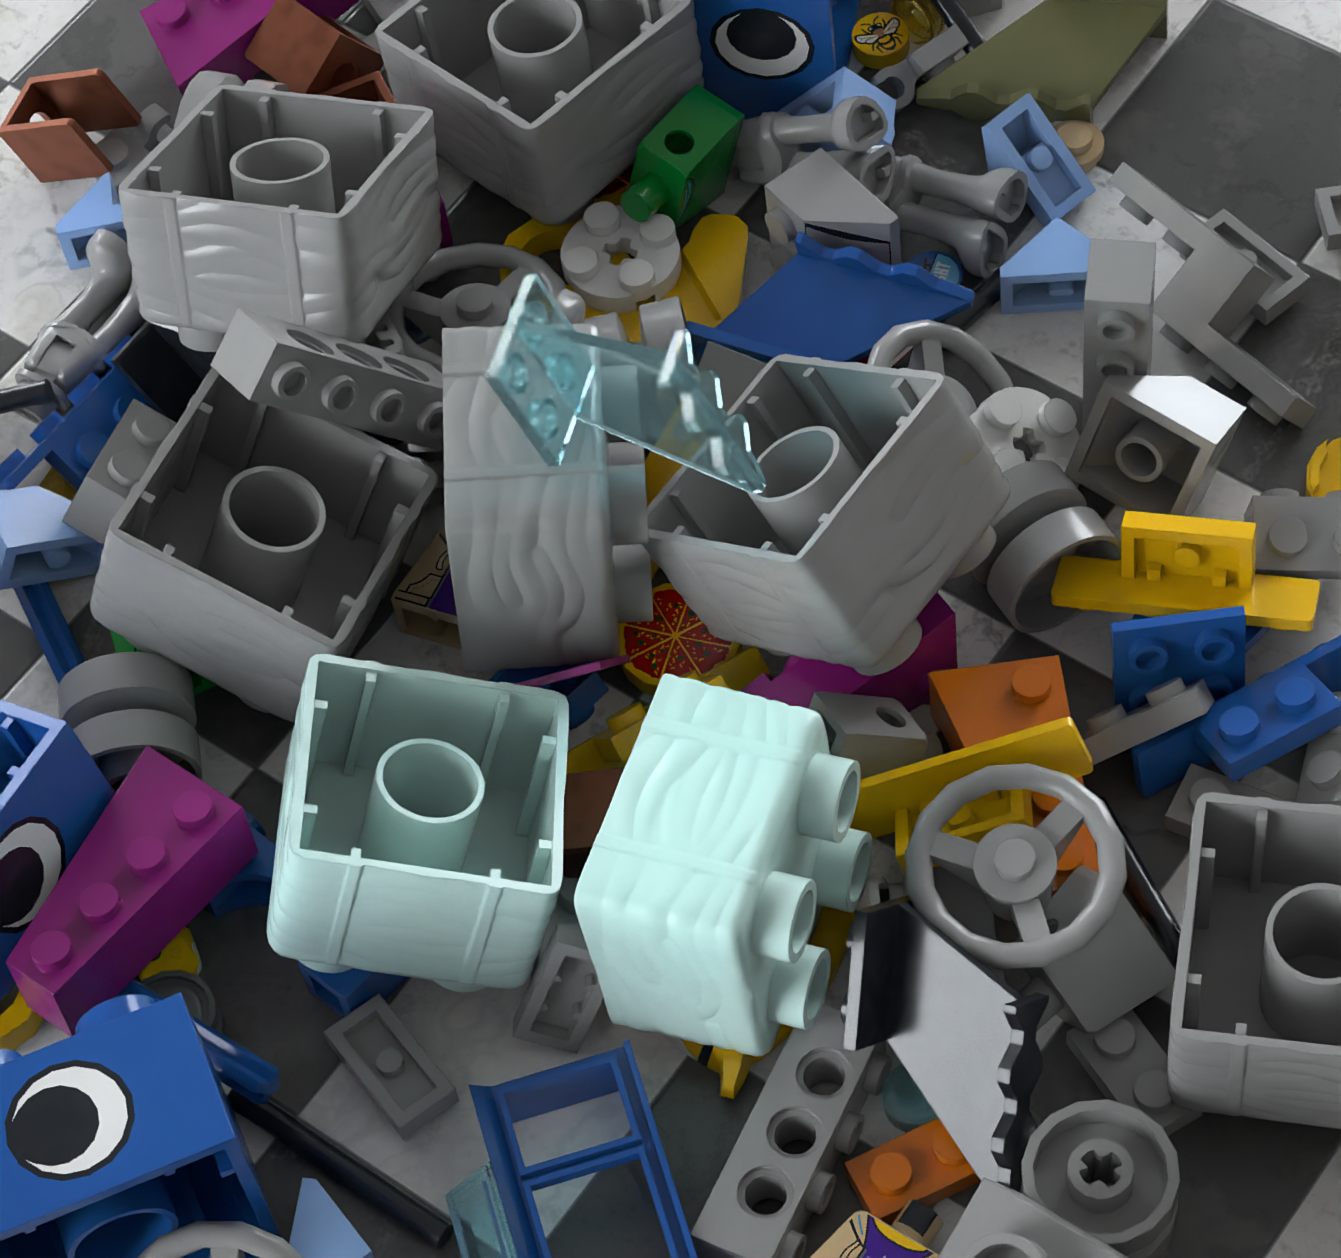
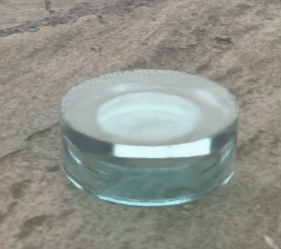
M904 1065L896 1067L887 1076L883 1085V1107L890 1123L900 1131L907 1133L938 1118V1116Z

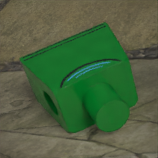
M696 84L643 138L638 146L629 188L620 198L624 212L637 222H645L655 213L667 215L673 220L676 230L719 198L725 191L745 115Z

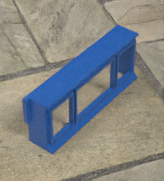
M629 1040L623 1042L624 1047L498 1085L480 1086L468 1084L517 1258H551L533 1191L638 1159L641 1160L670 1257L698 1258ZM620 1092L633 1135L525 1167L512 1123L611 1093Z

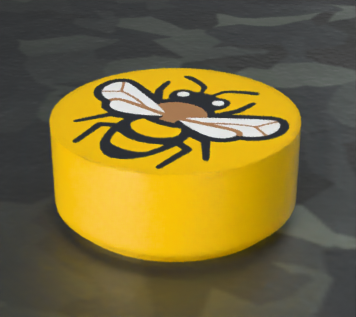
M878 12L866 15L852 29L853 54L857 61L866 67L883 69L888 66H894L903 61L908 55L910 48L908 26L903 19L894 14Z

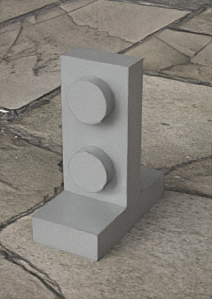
M563 876L557 903L551 914L549 926L531 973V981L513 1018V1037L577 1054L604 998L574 906V894L579 879Z

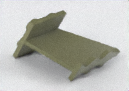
M1045 0L917 88L916 104L936 109L952 110L968 120L984 121L1000 114L1023 95L1030 92L1050 123L1054 121L1084 120L1093 124V109L1147 38L1167 39L1168 0Z

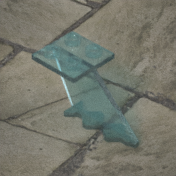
M537 273L524 276L515 302L510 309L508 320L494 356L489 363L485 379L548 467L560 466L576 420L579 419L749 493L763 492L766 480L757 459L751 452L748 422L743 414L727 415L723 409L719 377L714 370L699 371L693 363L691 338L687 329L675 330L668 351L576 332Z

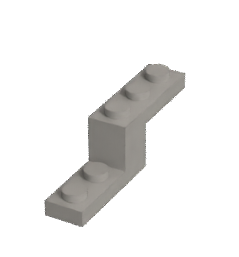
M1122 162L1108 180L1125 194L1119 205L1146 226L1154 218L1168 228L1162 239L1187 258L1154 301L1153 313L1165 322V325L1159 332L1187 354H1189L1194 346L1205 354L1209 360L1203 368L1226 387L1232 390L1239 382L1254 395L1247 404L1266 420L1277 426L1284 418L1303 429L1318 409L1229 338L1275 278L1146 176L1125 162Z

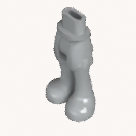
M854 96L843 99L836 105L833 112L791 116L786 112H763L761 116L743 120L728 178L732 181L743 180L749 183L766 185L813 153L805 152L801 143L835 142L837 146L844 150L826 151V153L884 203L890 195L894 182L896 167L895 151L891 145L875 144L880 142L888 130V120L878 103L867 96Z
M912 154L902 157L895 156L894 182L890 195L884 204L899 217L900 231L927 236L954 247L966 271L984 279L990 277L1005 261L1008 249V237L1005 230L995 222L976 217L961 216L926 207L919 203L922 200L923 194L965 205L1006 223L1014 222L1020 216L1026 204L1028 196L1027 175L1017 169L1001 167L984 175H966L923 164L921 159Z
M98 229L90 238L85 249L86 256L93 270V276L89 284L66 311L56 320L45 324L41 328L38 338L26 358L24 369H19L15 374L18 385L48 379L51 383L54 394L53 402L14 411L37 425L56 409L66 411L71 405L70 400L67 398L69 393L91 372L97 377L104 374L110 366L103 359L127 335H131L146 322L139 312V300L132 277V263L128 256L127 243L113 232L106 229ZM129 289L126 297L112 315L93 335L89 334L87 331Z

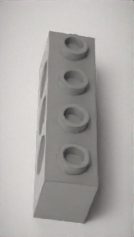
M1091 238L1084 296L1082 431L1103 382L1109 375L1151 376L1156 242Z
M240 308L237 309L210 366L249 401L442 451L444 448L443 376L430 363L366 344L352 342L338 336Z
M824 1004L814 1026L810 1030L793 1028L690 1234L698 1258H802L807 1242V1236L802 1234L812 1212L822 1214L830 1201L836 1182V1175L831 1172L841 1152L850 1155L858 1143L864 1125V1115H861L860 1112L869 1094L878 1096L888 1080L893 1059L886 1054L885 1041L858 1051L843 1049L845 1025L841 1019V1011ZM825 1081L835 1082L842 1086L838 1091L830 1095H818L810 1091L813 1086ZM796 1139L806 1140L813 1144L808 1151L801 1154H788L781 1150L786 1143ZM767 1198L777 1199L784 1203L779 1211L769 1215L758 1214L751 1210L757 1202Z

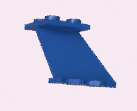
M798 232L794 242L798 253L718 326L712 328L687 321L685 329L690 349L698 366L708 341L767 364L771 359L782 354L808 358L819 357L822 360L837 362H856L869 356L873 345L893 326L926 319L941 322L970 308L975 299V292L953 282L939 279L919 265L909 262L889 265L880 262L862 249L852 246L839 249L825 247L805 233Z
M1243 606L1159 617L1134 614L1132 620L1111 623L1113 706L1122 704L1126 713L1149 703L1145 696L1146 692L1177 677L1182 678L1185 686L1203 678L1214 701H1218L1245 686L1246 653L1271 628L1247 626Z

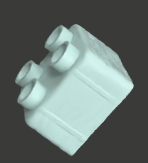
M315 654L311 657L301 688L300 702L296 711L295 725L284 769L267 918L268 942L274 952L283 957L299 960L305 966L319 972L339 973L355 968L434 980L442 987L457 992H475L486 987L503 989L521 987L532 973L539 949L542 946L543 938L550 923L551 914L557 903L563 877L564 793L569 733V703L566 696L553 690L515 685L507 682L496 683L437 671L383 665L370 660L362 661L330 654Z
M668 673L663 674L647 715L641 725V730L631 755L620 777L600 831L595 838L593 847L584 865L574 894L576 914L612 1023L626 1025L640 1031L656 1032L664 1036L679 1038L701 1045H713L716 1048L727 1050L733 1049L741 1054L763 1056L770 1052L781 1024L807 1031L814 1026L827 992L831 957L828 949L810 944L824 906L850 913L857 908L866 887L873 851L872 835L869 832L850 828L859 796L860 764L856 760L830 755L826 728L821 715L816 711L800 706H789L777 700H768L758 695H751L726 687L712 686L696 679L681 678Z

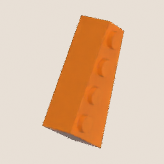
M1059 655L928 672L930 714L939 732L942 731L951 752L1064 717L1071 718ZM1082 776L1075 778L1084 786ZM1031 791L1033 828H1036L1061 802L1058 798ZM1085 822L1057 863V872L1052 883L1051 898L1080 865L1099 873L1095 841Z

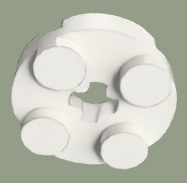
M601 201L589 206L584 212V218L569 230L561 247L560 257L564 277L573 287V292L583 298L586 306L607 313L615 311L617 313H626L637 310L636 302L647 300L653 295L655 296V301L660 300L673 289L679 279L682 268L680 245L676 236L674 222L669 216L655 213L647 221L637 222L624 212L621 205L615 206L610 202ZM618 253H630L635 257L634 259L624 258L620 265H613L611 262V256Z
M1009 387L997 391L983 401L977 411L969 417L979 429L983 441L991 450L1002 473L1014 466L1028 462L1025 461L1023 451L1014 449L1013 442H1016L1018 439L1024 440L1031 448L1033 456L1030 458V461L1049 460L1059 465L1065 472L1080 438L1075 427L1077 417L1070 404L1060 398L1050 399L1039 391L1025 387ZM1069 478L1076 487L1079 486L1080 483Z

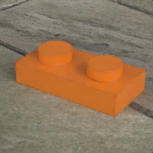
M939 1118L844 1163L845 1175L865 1211L888 1225H892L908 1200H916L929 1207L981 1182Z

